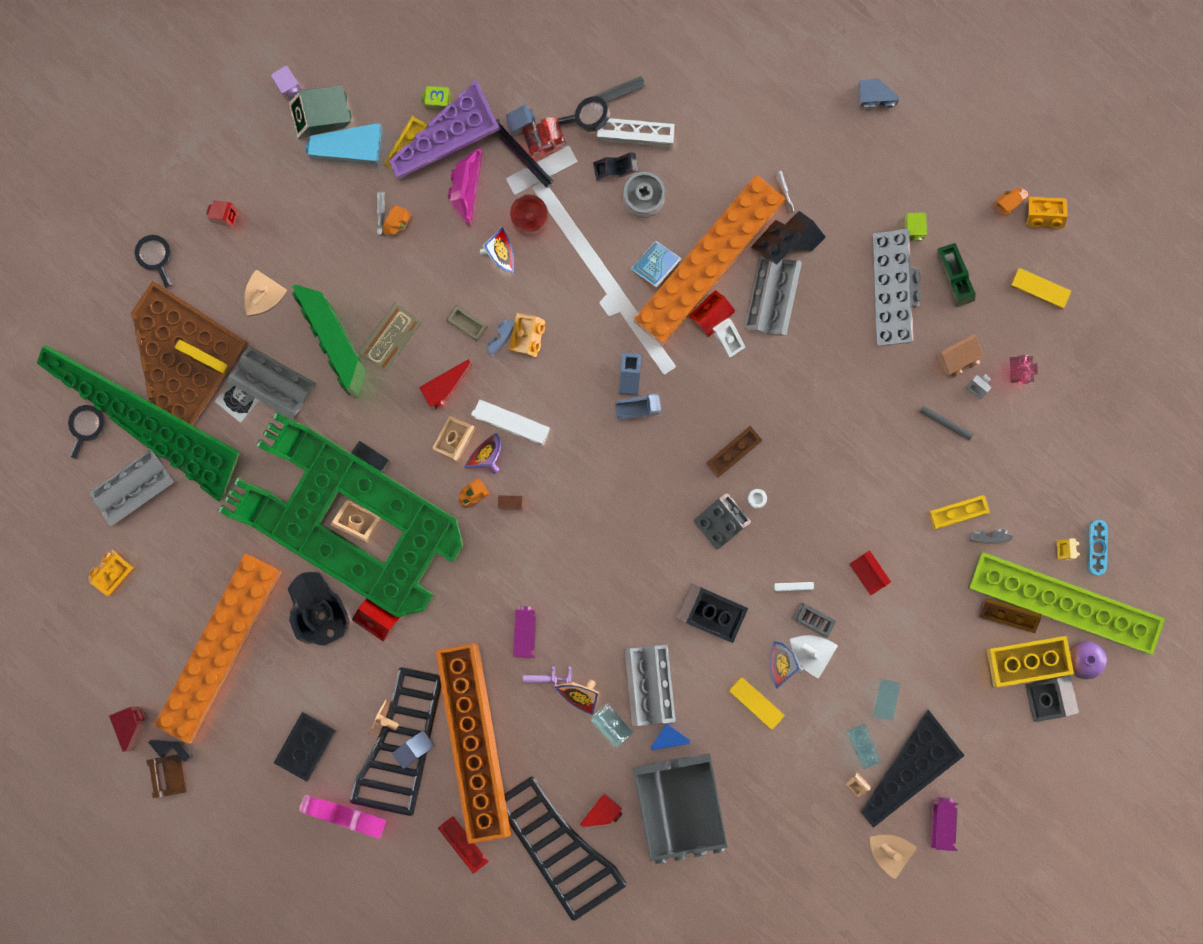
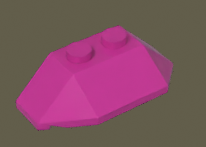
M480 148L456 164V168L452 169L451 180L453 181V187L449 188L448 199H451L452 206L465 224L470 227L483 155Z

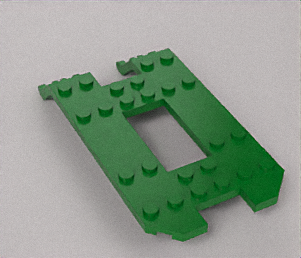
M275 412L273 419L281 422L284 426L282 429H279L273 423H268L267 428L279 435L277 436L268 430L263 432L265 437L275 442L271 446L266 441L260 439L256 445L268 453L292 462L303 469L305 473L288 502L268 490L247 483L237 477L234 483L236 486L246 490L244 495L235 489H230L228 493L240 501L228 495L225 497V501L236 506V509L232 511L227 506L221 505L218 511L228 518L252 526L396 617L424 611L434 594L418 583L434 556L438 553L449 561L454 562L463 547L457 518L307 425L285 417L279 412ZM339 492L403 532L385 563L321 524Z

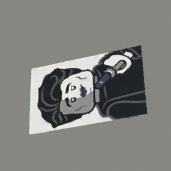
M229 383L215 402L241 423L259 400Z

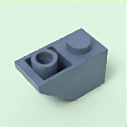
M880 79L859 81L860 107L865 109H874L876 106L893 108L898 104L899 96Z
M527 104L506 115L512 137L533 132V125H536L533 110L528 109Z
M622 352L619 394L638 395L641 354Z

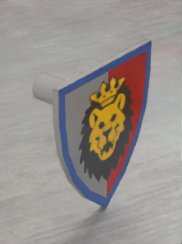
M774 641L771 650L770 667L774 685L778 689L795 673H802L803 666L799 665L790 647L782 642Z

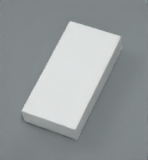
M814 582L774 584L775 592L812 591L814 589Z

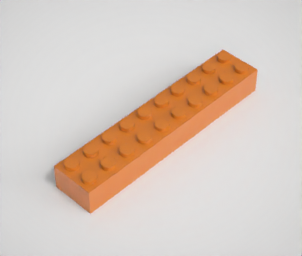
M756 174L634 318V323L660 345L664 346L780 209L786 198Z
M247 553L244 554L154 724L155 727L187 744L193 742L282 571Z
M479 643L436 650L468 844L511 836Z

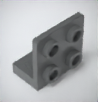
M728 493L720 497L694 519V523L717 550L751 523L750 519Z

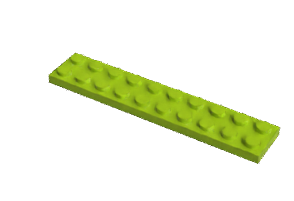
M981 552L969 589L1026 610L1040 613L1042 616L1149 655L1154 653L1165 621L1163 617Z

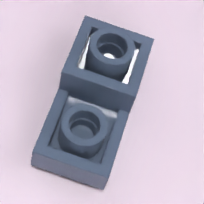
M512 319L509 321L504 320L500 323L497 330L500 338L497 339L495 337L488 343L489 347L486 349L492 357L504 346L510 337L514 327Z

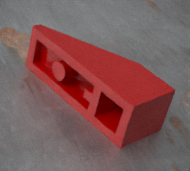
M469 359L419 387L431 409L435 408L437 410L446 405L445 402L449 400L472 364Z

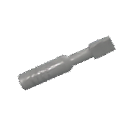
M778 171L775 173L781 194L786 198L785 206L788 213L794 212L783 173Z
M377 192L378 235H384L382 228L383 215L385 214V192Z

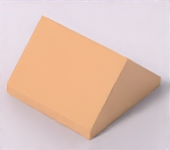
M449 416L432 450L458 463L476 430L475 427Z
M346 500L331 522V525L369 543L380 521V517Z

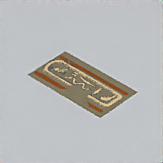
M394 303L359 353L384 371H387L422 321Z

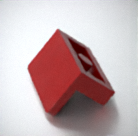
M714 290L688 317L710 337L715 332L713 328L729 318L735 312V309L725 296Z
M870 550L850 563V567L870 595L891 583V580Z
M366 598L357 609L352 621L381 641H384L400 617L394 616Z

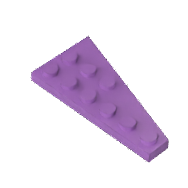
M476 79L467 90H463L458 95L459 97L452 104L444 108L428 124V127L419 132L408 146L405 145L389 161L398 179L500 130Z

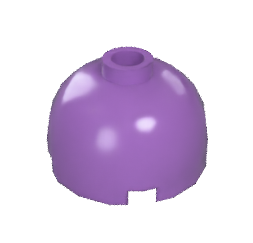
M1091 641L1078 642L1069 650L1073 672L1077 678L1085 680L1094 679L1104 671L1107 663L1106 653L1097 643Z

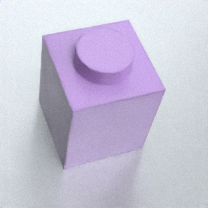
M287 65L271 74L284 98L295 96L298 90L301 89Z

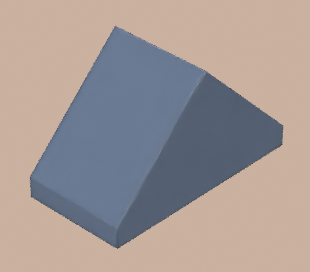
M423 730L405 742L392 754L404 769L435 745Z

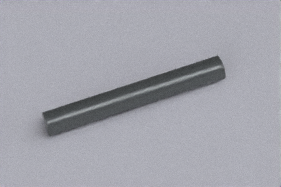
M924 405L921 408L920 413L968 440L972 438L973 433Z

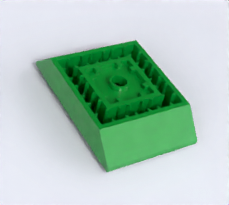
M296 284L293 285L294 292H292V295L302 308L301 312L304 318L311 325L310 329L313 335L318 337L322 352L327 354L329 358L328 363L338 376L337 380L340 386L349 396L352 395L356 399L359 397L367 371L332 305L322 292Z

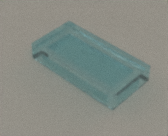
M881 679L873 717L893 721L901 683Z

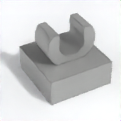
M986 374L982 378L976 375L966 388L981 399L992 388L987 384L991 378Z

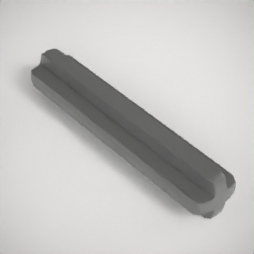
M639 76L594 96L608 102L644 87L645 82L642 76Z

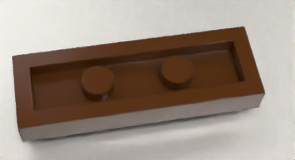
M749 426L706 464L719 478L763 440Z
M985 598L979 615L981 618L1036 633L1042 616L1040 613Z

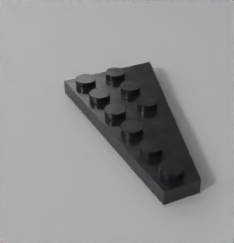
M927 709L861 810L862 815L873 828L965 756L929 709Z

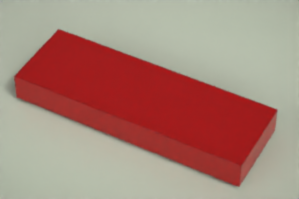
M454 816L438 827V830L473 874L489 862L475 843L468 844L466 831Z

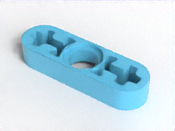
M1095 520L1089 526L1088 571L1094 576H1099L1107 570L1108 525L1103 520ZM1098 523L1100 527H1103V531L1099 532V537L1103 536V540H1093V537H1097V530H1094V527ZM1099 542L1102 544L1103 551L1101 553L1094 552V543ZM1092 555L1095 557L1103 556V559L1098 560V564L1102 566V569L1098 570V572L1093 568L1097 558L1092 559Z

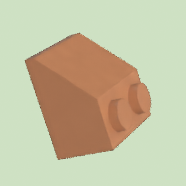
M973 334L941 351L936 358L947 377L950 375L956 377L963 373V368L967 366L972 368L980 364L979 360L983 357L977 336Z

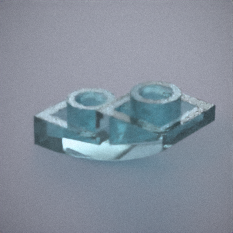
M866 724L847 731L863 769L882 762Z

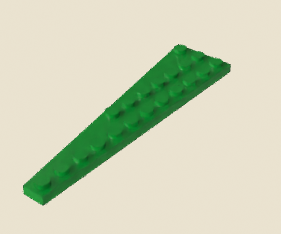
M45 345L41 348L37 360L38 365L55 378L61 380L67 387L79 392L80 397L92 402L97 410H102L109 415V419L147 448L151 449L160 458L164 457L168 460L173 468L185 473V477L198 483L201 486L200 488L218 502L223 500L241 452L51 347Z

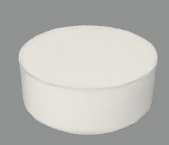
M754 489L749 493L747 500L751 507L758 509L766 504L767 496L763 490Z

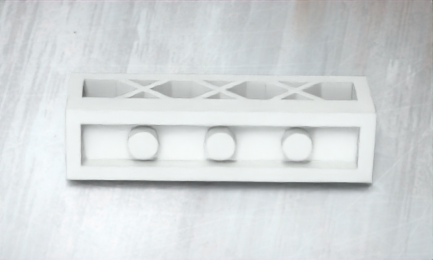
M609 118L607 123L612 124L615 129L603 130L601 128L597 134V141L673 148L675 124ZM624 125H630L634 131H621L620 128ZM642 127H649L652 133H640L639 130ZM662 128L670 129V135H660L657 132Z
M480 399L471 414L474 419L541 446L544 445L550 430L547 426Z

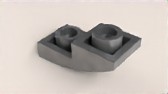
M999 528L997 531H992L990 537H988L987 532L977 530L976 533H971L969 541L997 544L1010 541L1013 536L1008 535L1009 531Z

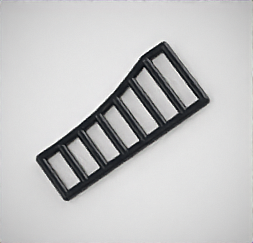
M400 667L397 672L386 718L393 721L396 713L426 720L424 732L430 738L442 687L440 675ZM404 676L435 682L433 692L428 693L402 687ZM400 695L430 701L428 712L397 706ZM383 726L374 747L354 779L350 803L412 816L415 811L427 752L418 758L416 769L407 767L403 769L401 766L374 760L380 750L394 752L401 747L384 743L388 732L414 737L421 731L398 726L395 731ZM370 768L411 776L414 779L412 788L365 779L364 777ZM360 786L410 796L408 807L358 797Z
M529 777L504 794L505 802L531 786L537 795L512 813L507 807L509 824L570 919L575 921L624 889L627 883L614 864L586 843L569 826L546 796L535 777ZM542 802L548 812L521 829L516 819ZM554 818L560 828L532 845L526 835ZM565 833L574 841L544 862L537 853ZM579 847L589 854L555 878L547 869ZM595 860L605 867L565 895L558 886ZM609 874H612L617 884L575 911L569 903L570 900Z

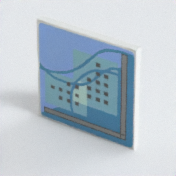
M655 241L631 269L657 288L679 263L681 258Z

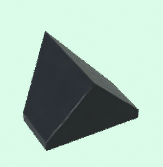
M798 211L786 223L788 227L799 232L802 236L792 247L794 249L813 251L826 238L815 222L801 211Z

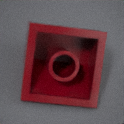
M129 707L109 715L122 752L135 749L145 727L144 720H146L143 709H139V707Z

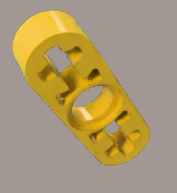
M178 340L174 347L221 373H224L228 366L224 362L182 340Z

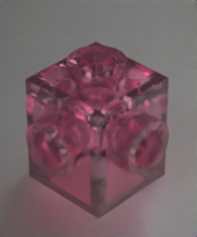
M1020 355L1018 357H1010L1011 383L1027 384L1034 382V375L1038 374L1037 363H1033V356Z

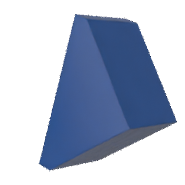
M666 724L651 745V750L690 744V740Z

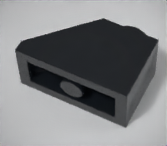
M361 441L357 443L351 452L382 473L386 471L391 463L390 460Z

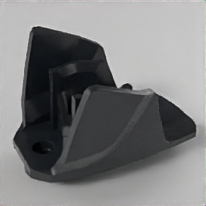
M305 572L298 575L288 587V592L293 602L289 622L296 639L306 644L314 643L325 646L343 637L350 621L340 597L332 592L320 573ZM323 612L325 616L320 620L319 614ZM328 629L334 631L332 637L327 635Z

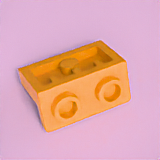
M1028 197L1027 227L1055 229L1065 227L1068 217L1067 200L1065 198Z
M517 313L508 350L536 357L540 350V340L545 330V321L537 316Z
M114 550L107 552L102 557L100 565L92 568L88 574L89 582L107 597L133 569V566Z

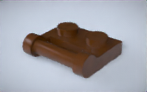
M178 754L146 760L151 774L152 798L188 792L183 759ZM160 763L163 766L166 790L163 791L160 788L157 764Z

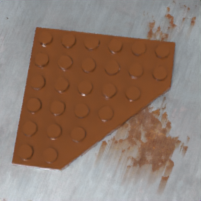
M152 281L131 312L146 381L147 395L150 403L194 426L248 342ZM178 340H182L227 364L228 366L224 373L175 349L174 347Z

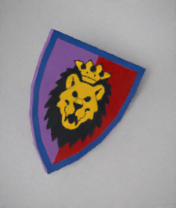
M497 433L487 438L477 447L464 468L488 467L493 474L499 471L495 464L501 449V440Z

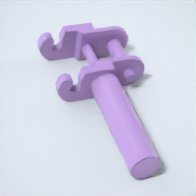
M552 666V675H523V683L555 682L552 688H555L557 685V680H566V684H569V681H571V666L568 667L569 672L566 678L555 677V666Z

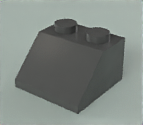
M1070 675L1026 684L1034 722L1067 717L1079 713Z

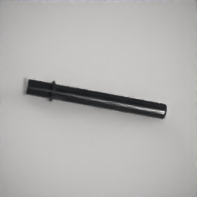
M497 119L500 130L494 132V134L505 143L546 188L550 187L554 182L553 179L506 131L500 120Z

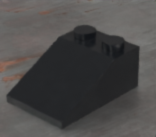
M692 583L676 619L733 643L748 608Z

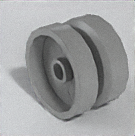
M639 172L632 175L624 186L623 200L627 210L639 218L654 216L661 210L665 198V187L661 179L651 172ZM646 193L647 195L642 197L641 194Z

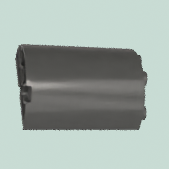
M710 754L677 758L633 768L650 862L655 861V864L667 862V858L673 857L675 861L686 859L687 854H694V857L706 855V851L712 850L713 854L725 852L724 848H728Z

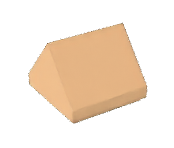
M858 773L845 784L858 798L869 791L871 787Z

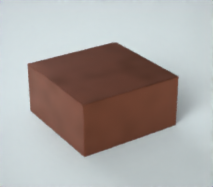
M498 495V508L523 510V496Z

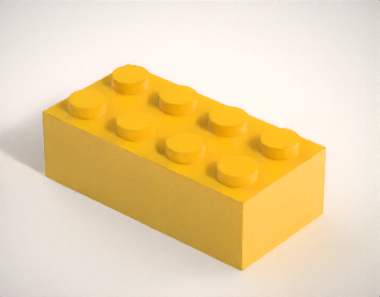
M1067 636L986 649L993 688L1074 674Z

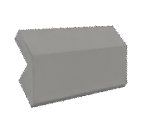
M759 255L743 329L769 335H787L802 265L801 261L782 259L776 265Z
M251 346L241 355L238 366L227 379L228 383L292 419L301 410L316 384Z
M150 449L91 490L89 494L94 504L103 513L106 522L112 526L170 486L174 481L159 457Z
M668 645L624 649L632 726L676 722Z

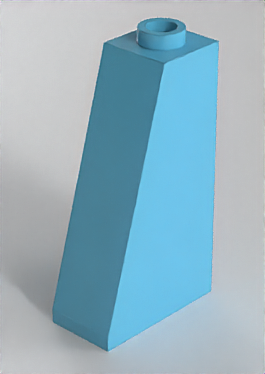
M376 123L310 136V142H306V153H308L310 159L378 165L382 127Z

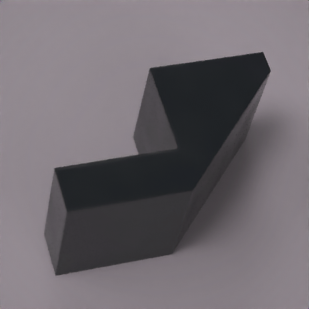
M633 152L617 158L605 157L593 162L596 181L624 177L638 171L636 154Z
M150 740L148 742L160 757H164L173 749L184 762H188L194 757L183 742Z

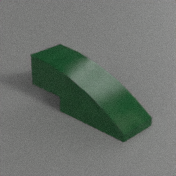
M956 243L938 248L939 258L957 307L975 301L976 293Z

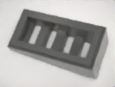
M805 603L798 604L791 618L796 623L828 638L836 622L834 619ZM812 613L813 616H812L810 622L808 623L807 620H808L810 614ZM820 617V620L817 626L815 627L814 624L817 618ZM826 620V621H828V622H827V624H826L824 630L822 631V630H820V629H821V627H822L824 621Z

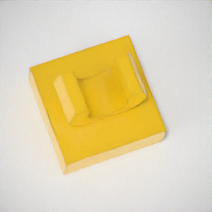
M1075 539L1058 540V560L1077 558L1080 553H1076V545H1079V542H1076Z

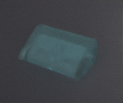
M609 704L605 705L591 718V721L615 748L633 733Z

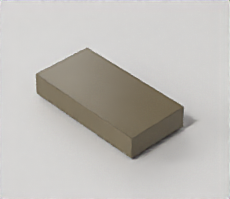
M458 305L454 307L446 319V322L477 342L488 327V325Z

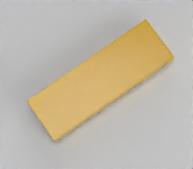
M412 116L383 163L384 166L393 170L389 161L405 145L408 146L419 132L428 127V124Z
M1018 268L1011 284L1012 287L1061 309H1064L1071 294V290L1021 268Z
M985 495L929 511L934 530L990 513Z
M743 677L729 690L732 695L771 730L785 716Z

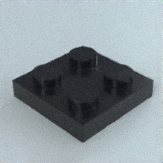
M775 220L751 248L755 253L777 265L802 236L794 229Z

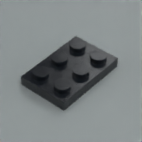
M301 712L274 764L308 782L336 730Z

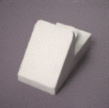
M729 318L713 328L715 331L714 336L730 358L746 348L733 322Z

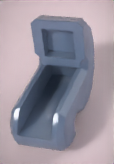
M648 394L647 397L622 399L615 402L617 419L619 420L650 417L661 413L660 397L658 394Z

